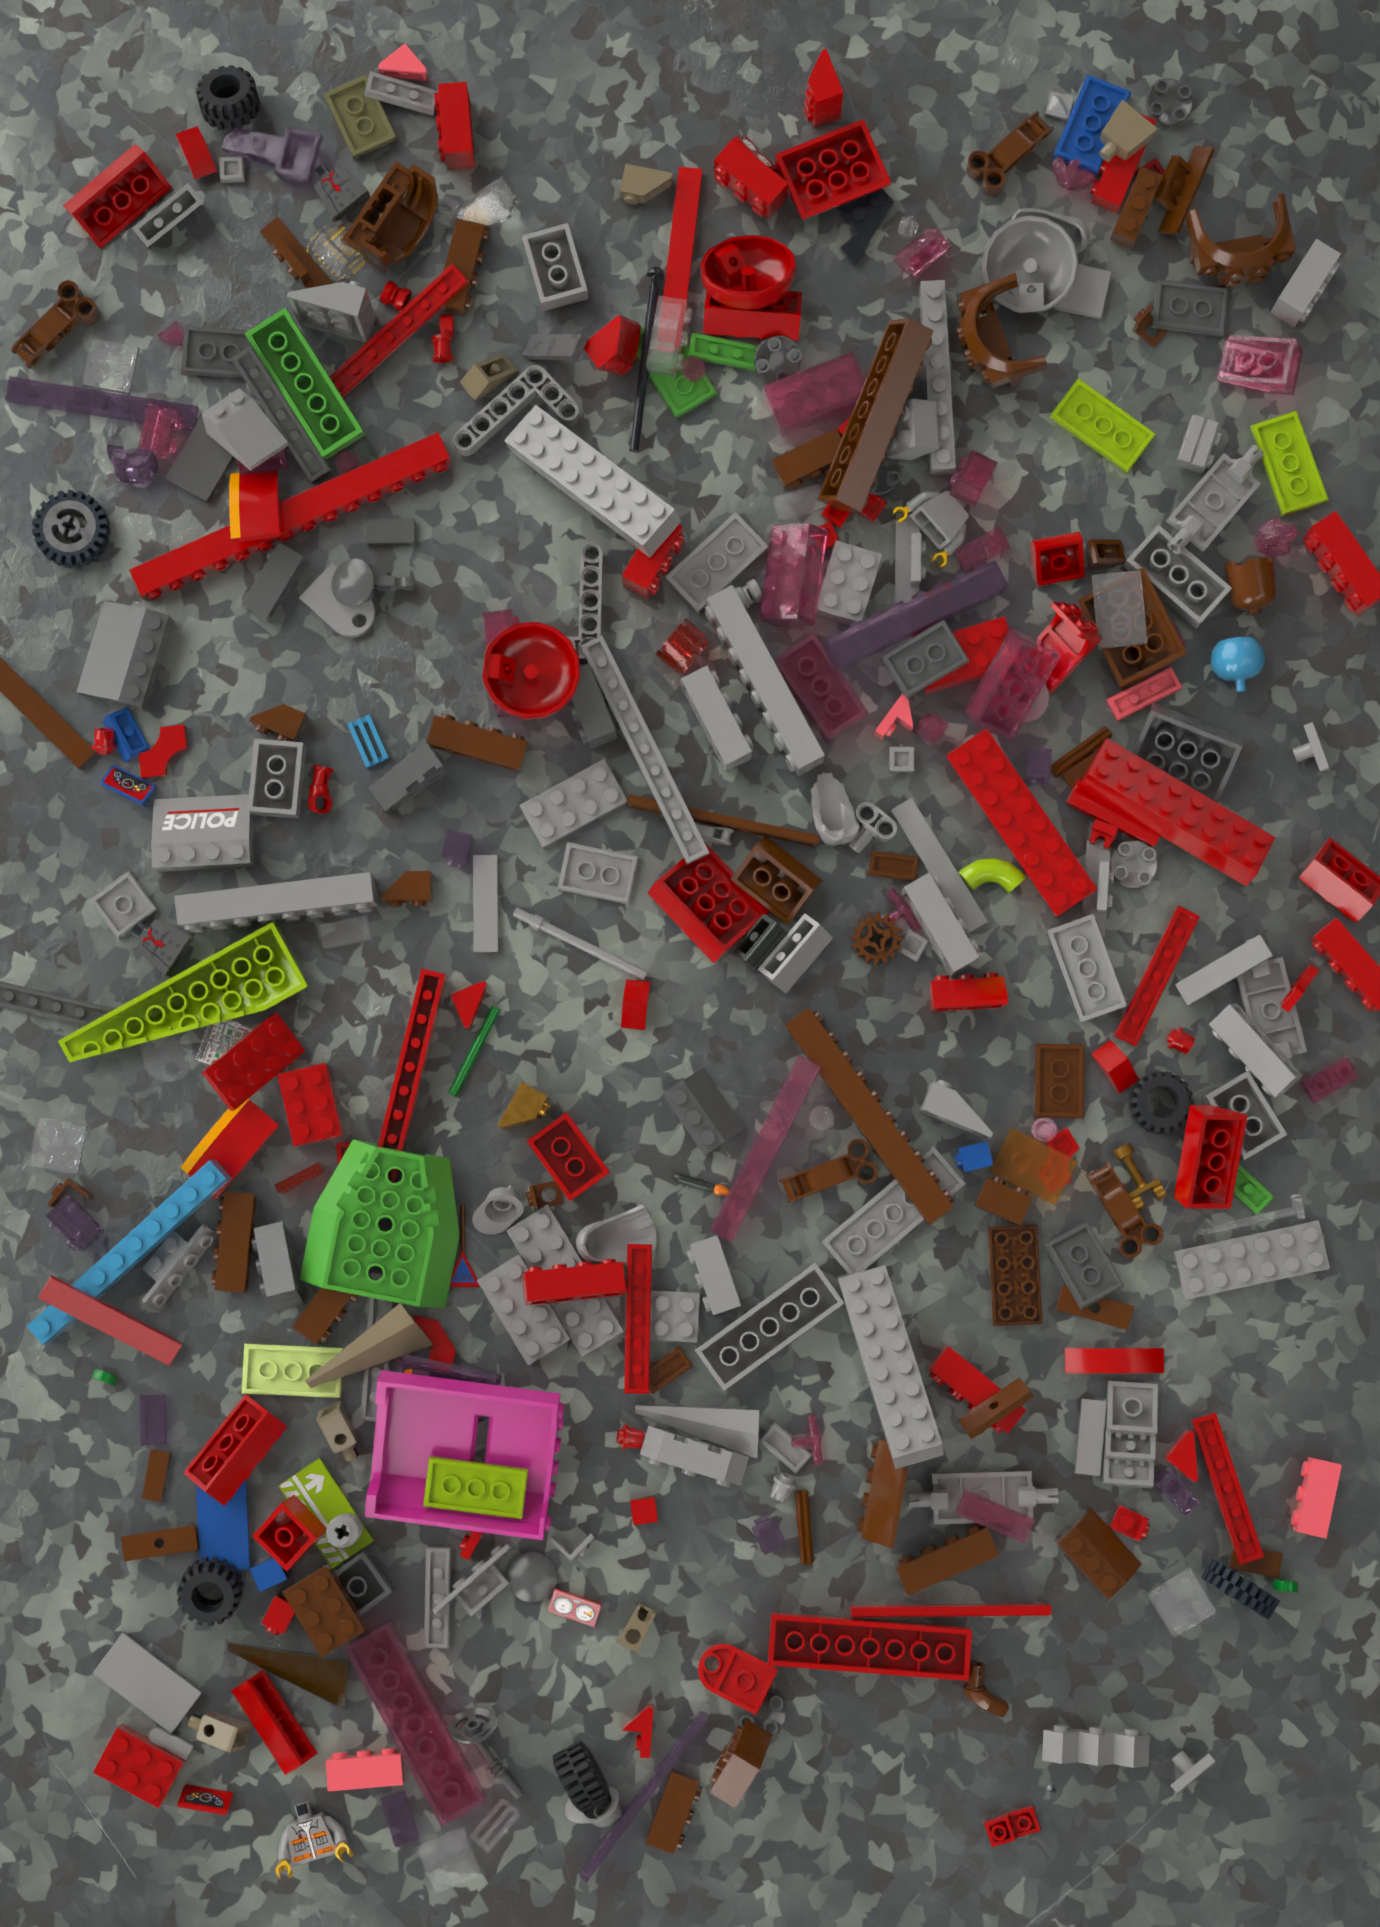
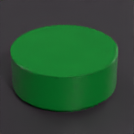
M94 1369L91 1377L115 1386L118 1379L117 1376L99 1369Z
M1275 1579L1273 1580V1589L1285 1592H1298V1583L1292 1580Z

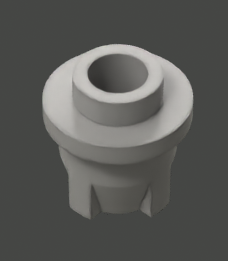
M782 1472L781 1475L777 1474L773 1478L775 1482L770 1497L786 1503L792 1491L797 1488V1483L794 1481L795 1478Z

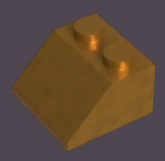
M521 1082L498 1126L506 1130L538 1121L540 1116L545 1118L551 1107V1104L548 1103L550 1098Z

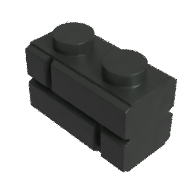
M763 913L733 952L750 967L761 973L758 968L788 932Z

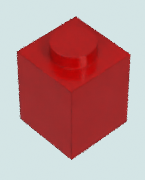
M277 1594L261 1622L266 1626L265 1630L277 1636L279 1633L285 1634L295 1616L286 1597Z

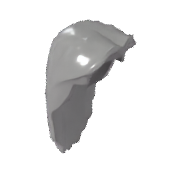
M823 772L817 776V782L814 783L811 789V806L815 827L821 840L829 846L850 843L858 835L859 821L856 819L849 797L845 792L844 784L839 782L838 779L833 778L831 772Z

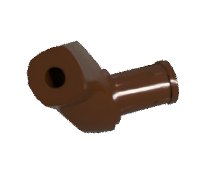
M970 1661L969 1681L963 1686L965 1696L982 1710L1001 1718L1004 1717L1009 1709L1008 1703L990 1693L983 1685L985 1664L979 1661Z

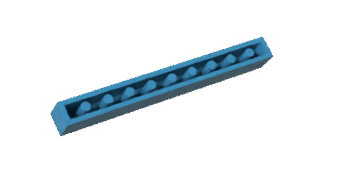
M209 1160L71 1286L97 1299L102 1297L231 1180L232 1177L217 1160ZM49 1305L27 1325V1328L44 1345L51 1343L77 1318Z

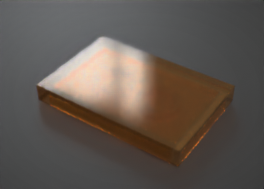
M1011 1128L990 1172L1056 1206L1078 1161Z

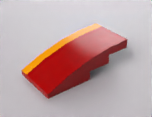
M278 467L230 474L229 511L232 543L280 537L281 510Z
M248 1099L236 1110L230 1111L229 1108L180 1168L192 1177L209 1160H217L232 1177L212 1196L218 1200L250 1164L249 1162L260 1151L265 1145L264 1143L280 1125L252 1100Z

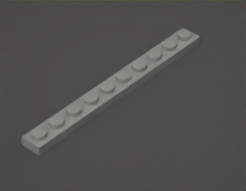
M603 636L581 645V649L590 664L592 672L686 863L689 864L708 855L709 851Z

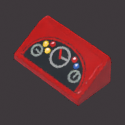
M186 1784L183 1787L177 1806L179 1808L227 1815L231 1810L233 1793Z

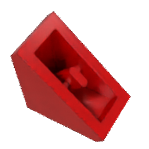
M626 979L621 1028L645 1030L650 990L649 981Z
M484 981L451 994L466 1029L471 1030L487 990L488 984Z
M1111 1040L1091 1053L1093 1059L1119 1094L1139 1080L1128 1057Z
M1185 1430L1163 1458L1189 1480L1196 1482L1198 1481L1194 1431Z

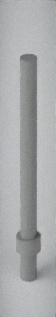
M518 907L513 913L514 917L530 924L529 927L537 931L540 929L643 981L648 973L544 921V918L537 914L532 915Z

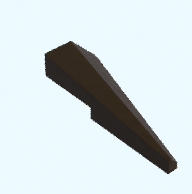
M228 1643L229 1652L340 1708H346L351 1660L324 1656L321 1658L317 1655L303 1654V1652Z

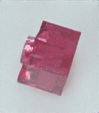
M934 712L933 714L925 715L913 731L931 747L947 731L949 724Z

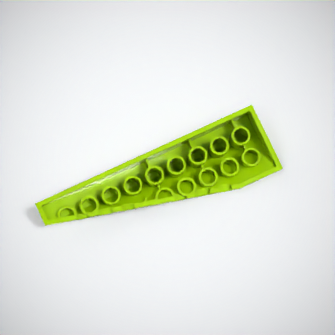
M271 922L60 1039L58 1042L68 1061L74 1062L261 1012L308 987V984L278 924Z

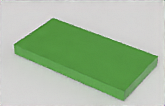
M659 318L658 330L654 328L652 348L647 362V370H650V379L677 420L716 396L717 392L697 360L687 358L689 348L684 340L681 354L657 352ZM644 327L641 329L640 341L637 356L639 362L641 359Z

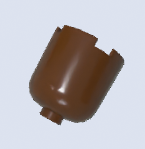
M1273 557L1245 559L1246 562L1236 563V561L1225 563L1227 584L1232 588L1229 591V598L1235 608L1247 610V615L1262 613V608L1268 607L1274 602L1276 598Z

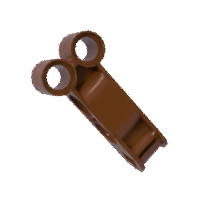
M1038 111L1034 112L987 154L980 150L972 152L968 158L966 173L972 179H983L982 190L986 195L992 197L999 195L1003 190L1006 179L1005 174L1040 145L1053 132L1054 127H1049L1039 116ZM976 161L982 163L983 167L975 168L972 165V163ZM996 179L1000 184L994 186L988 180Z
M66 280L60 283L57 289L60 299L12 346L11 352L17 353L26 362L27 368L35 367L81 321L89 325L98 321L100 310L92 299L83 297L82 291L75 282ZM68 291H76L72 298H65ZM92 307V311L89 314H82L84 308ZM23 349H26L32 356H29Z
M859 1138L854 1139L848 1144L846 1155L779 1180V1183L782 1182L789 1200L787 1203L855 1177L862 1184L874 1182L878 1176V1169L872 1162H865V1158L869 1153L867 1142ZM860 1143L864 1146L865 1152L861 1157H855L851 1153V1146L853 1144ZM864 1166L871 1167L874 1171L872 1179L864 1180L860 1176V1169ZM790 1180H792L797 1196H795Z
M1107 1161L1103 1167L1091 1174L1086 1173L1089 1183L1122 1236L1117 1245V1250L1122 1257H1137L1142 1251V1244L1153 1246L1162 1241V1228L1155 1223H1145ZM1108 1172L1107 1176L1101 1178L1098 1181H1095L1097 1178ZM1148 1228H1153L1157 1233V1237L1153 1242L1148 1241L1145 1237V1231ZM1127 1240L1133 1241L1136 1245V1250L1133 1254H1128L1124 1251V1243Z

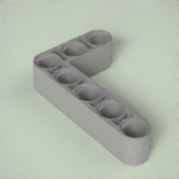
M532 365L455 434L454 444L460 455L470 456L474 454L536 397L561 424L567 427H572L578 423L580 419L579 407L544 368L539 365ZM533 375H540L543 377L539 383H533L530 381V378ZM519 390L525 393L521 399L512 397L513 393ZM550 392L559 394L555 400H548L546 396ZM503 406L507 408L506 413L503 415L495 413L498 407ZM566 409L575 411V414L569 418L562 415ZM485 422L489 424V428L485 431L477 429L480 423ZM465 438L472 441L468 447H461L459 445L460 441Z
M596 542L586 543L581 550L579 637H567L571 640L579 656V663H588L581 645L600 637L602 633L604 558L602 548ZM594 550L599 553V556L595 560H589L586 558L587 552ZM589 574L598 576L597 582L593 584L587 583L585 578ZM592 597L598 601L596 606L591 608L585 606L586 599ZM592 621L597 624V627L593 631H586L584 629L585 623Z

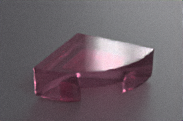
M175 321L159 333L158 337L166 344L183 345L184 329Z

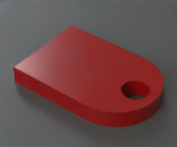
M717 1644L707 1649L698 1665L699 1678L706 1689L755 1715H758L779 1672V1669L728 1644ZM714 1656L719 1661V1667L715 1671H709L706 1667V1661Z

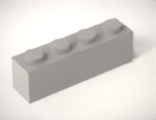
M1237 1003L1229 1004L1209 1024L1213 1028L1212 1033L1220 1041L1224 1040L1230 1047L1228 1050L1232 1056L1243 1061L1246 1065V1071H1249L1252 1077H1257L1261 1081V1087L1268 1095H1273L1274 1097L1282 1096L1303 1076Z

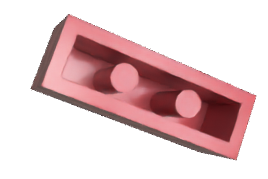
M1308 1457L1307 1462H1303L1301 1476H1304L1302 1486H1298L1296 1492V1500L1299 1501L1297 1511L1293 1510L1291 1516V1525H1294V1531L1327 1539L1342 1467L1341 1464Z
M396 1747L381 1749L382 1753H372L369 1749L356 1751L357 1755L348 1756L347 1752L332 1753V1757H328L325 1761L328 1791L403 1785L405 1782L403 1751H397Z

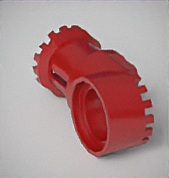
M452 314L439 315V318H441L439 319L441 321L439 323L440 334L431 337V342L434 343L432 361L438 364L441 361L442 364H444V361L445 363L454 361L450 342L453 340L452 336H454Z
M313 765L314 774L312 784L308 787L310 791L307 807L314 814H325L332 807L328 785L330 774L333 773L334 769ZM319 796L324 801L322 809H318L316 806V800Z

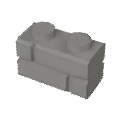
M1192 415L1175 465L1197 473H1203L1206 467L1210 468L1215 455L1211 453L1213 445H1218L1222 432L1218 431L1220 424L1197 415Z

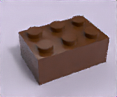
M330 1563L283 1591L284 1596L321 1658L368 1628Z
M746 1720L742 1727L738 1725L731 1736L729 1745L726 1744L719 1755L720 1759L709 1780L713 1783L709 1793L736 1808L759 1772L773 1735L749 1720Z

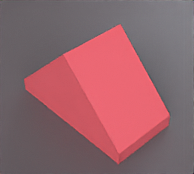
M403 44L379 63L378 69L382 75L396 79L428 82L426 67L406 44Z

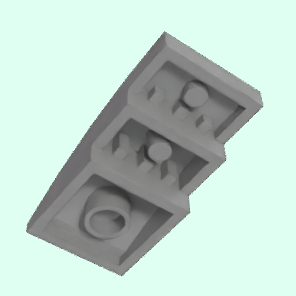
M1108 1381L1104 1431L1103 1485L1153 1488L1158 1384Z

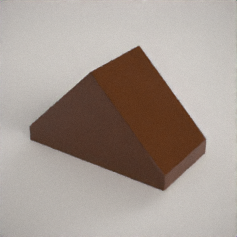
M1091 539L1088 540L1084 548L1089 571L1122 565L1126 562L1121 540Z

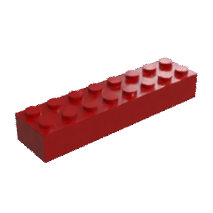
M987 728L946 755L953 769L1056 918L1097 891V887Z
M1108 738L1097 750L1078 785V788L1245 886L1258 874L1276 838Z
M771 1611L767 1662L771 1666L969 1681L972 1629L966 1626Z

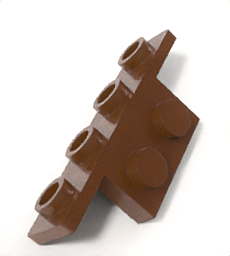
M1194 147L1188 163L1181 156L1172 155L1154 196V199L1167 209L1159 228L1162 234L1177 235L1180 233L1215 151L1212 147Z
M278 217L260 230L261 235L274 249L271 252L280 263L284 261L289 267L286 269L295 281L299 279L306 289L333 284Z

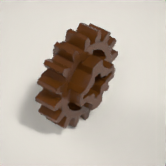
M876 912L875 917L872 918L867 913V920L864 921L859 918L860 927L853 926L852 928L857 932L856 935L850 936V939L856 940V944L852 946V949L859 948L860 951L857 956L862 957L865 955L866 963L874 959V964L878 965L879 959H882L886 964L888 963V956L896 958L895 949L902 950L898 942L904 941V938L899 937L898 933L903 930L902 928L894 927L898 922L896 919L889 922V914L881 918L880 912ZM876 922L884 923L888 925L890 929L882 930L878 928ZM868 926L869 932L867 936L861 939L863 930ZM873 928L879 935L884 936L880 940L881 949L876 942H871V939L874 938ZM894 937L893 944L887 951L885 946L888 940ZM871 946L877 950L878 955L870 954L864 948Z

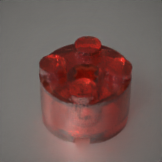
M685 618L683 623L675 629L664 642L661 650H658L655 655L676 673L680 671L684 674L694 662L691 657L694 654L699 656L710 642L707 640L708 636L689 619Z

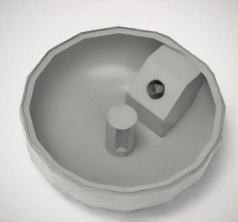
M1024 216L1008 221L993 233L984 249L981 269L985 284L1014 272L1016 273L1019 287L1009 290L1012 291L1014 296L1009 294L1008 291L994 297L998 303L1017 313L1045 312L1053 308L1068 295L1076 281L1078 257L1074 242L1063 227L1044 217Z

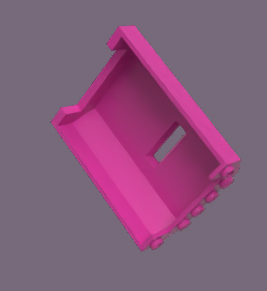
M381 1370L376 1386L375 1404H378L371 1479L366 1494L364 1517L543 1540L544 1532L550 1531L551 1516H547L550 1497H555L556 1482H552V1475H557L559 1460H554L555 1452H560L561 1438L557 1437V1431L562 1430L564 1421V1404L560 1403L561 1394ZM479 1416L490 1417L485 1463L529 1468L523 1518L516 1519L423 1507L429 1457L437 1456L474 1461Z

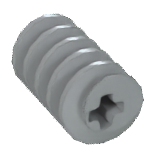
M340 1514L332 1519L327 1526L326 1535L328 1541L335 1547H349L359 1540L362 1535V1522L354 1514ZM344 1525L347 1526L346 1531L349 1532L346 1535H343V1529H341Z

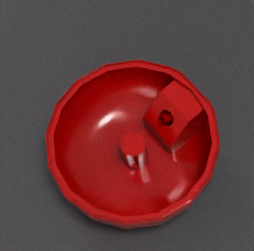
M757 235L728 238L711 247L705 253L700 263L702 283L711 297L729 308L740 310L761 309L775 304L788 293L796 276L795 256L791 250L777 240Z
M540 622L517 623L501 631L488 645L483 665V683L491 700L507 714L525 720L546 718L562 710L575 695L580 680L579 656L571 640L557 628Z

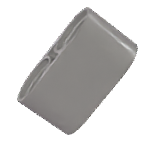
M864 802L858 806L855 816L862 828L856 838L849 843L852 850L861 853L873 837L881 842H888L894 838L897 825L892 818L870 802ZM863 809L871 810L873 818L870 820L862 819L860 811ZM882 824L890 825L892 833L887 836L882 835L879 832V826Z

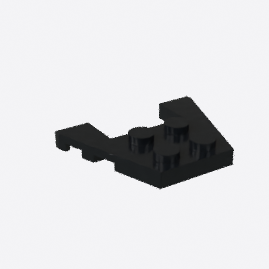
M883 188L835 207L857 232L855 236L840 247L842 254L853 266L857 264L860 256L869 245L870 240L894 205V201Z

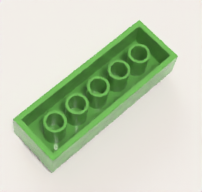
M286 308L245 333L325 460L366 435Z

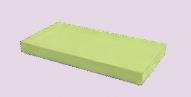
M244 1344L242 1393L341 1398L342 1377L314 1388H310L305 1380L344 1348Z

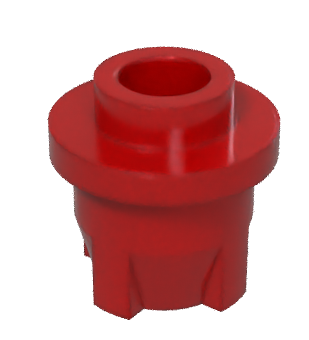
M108 727L94 729L92 749L97 750V754L108 755L112 753V750L117 749V745L114 743V729Z
M1178 1027L1177 1030L1173 1028L1170 1031L1166 1041L1169 1042V1049L1174 1048L1187 1055L1193 1047L1196 1038L1184 1032L1182 1027Z
M624 1424L622 1429L617 1431L616 1443L620 1444L621 1449H626L627 1447L642 1448L645 1432L636 1428H630L629 1425Z

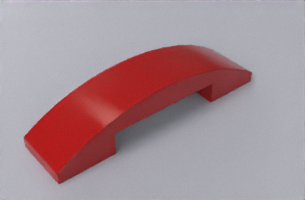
M1064 1348L1065 1373H1164V1348Z

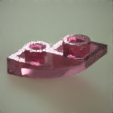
M999 526L956 549L955 553L964 570L968 571L1011 547Z
M1347 1056L1302 1081L1301 1085L1314 1104L1359 1078Z

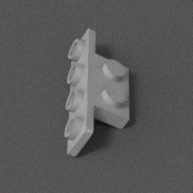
M897 515L895 530V610L918 611L919 586L921 579H925L926 571L925 564H921V555L926 553V541H921L920 527L909 515H907L902 523H897V521L903 518L904 515Z
M1087 840L1085 871L1097 887V891L1083 900L1082 918L1094 914L1101 935L1104 938L1106 934L1107 907H1112L1113 893L1108 892L1109 883H1114V868H1110L1111 846L1108 850L1103 849L1104 840H1096L1095 845L1090 844V840Z
M202 1224L189 1242L179 1233L173 1231L142 1268L156 1281L142 1299V1303L158 1311L166 1303L176 1287L181 1284L192 1267L197 1264L208 1247L212 1245L217 1237L216 1231Z
M502 1543L491 1551L493 1557L486 1563L481 1560L471 1569L474 1573L468 1579H465L463 1576L452 1586L455 1589L448 1596L445 1593L442 1594L433 1603L436 1606L432 1609L433 1612L437 1615L456 1598L471 1617L509 1585V1582L494 1564L511 1550L512 1546L509 1543L505 1546Z

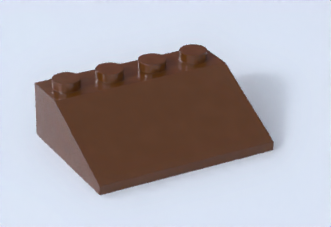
M1144 567L1077 600V605L1083 611L1085 620L1093 622L1099 628L1098 633L1103 639L1098 643V646L1120 690L1144 679L1187 654Z
M878 1438L877 1444H872L870 1458H874L873 1468H868L866 1482L870 1483L868 1493H863L861 1507L865 1508L864 1518L859 1517L857 1532H861V1539L894 1548L908 1466L895 1469L887 1440Z

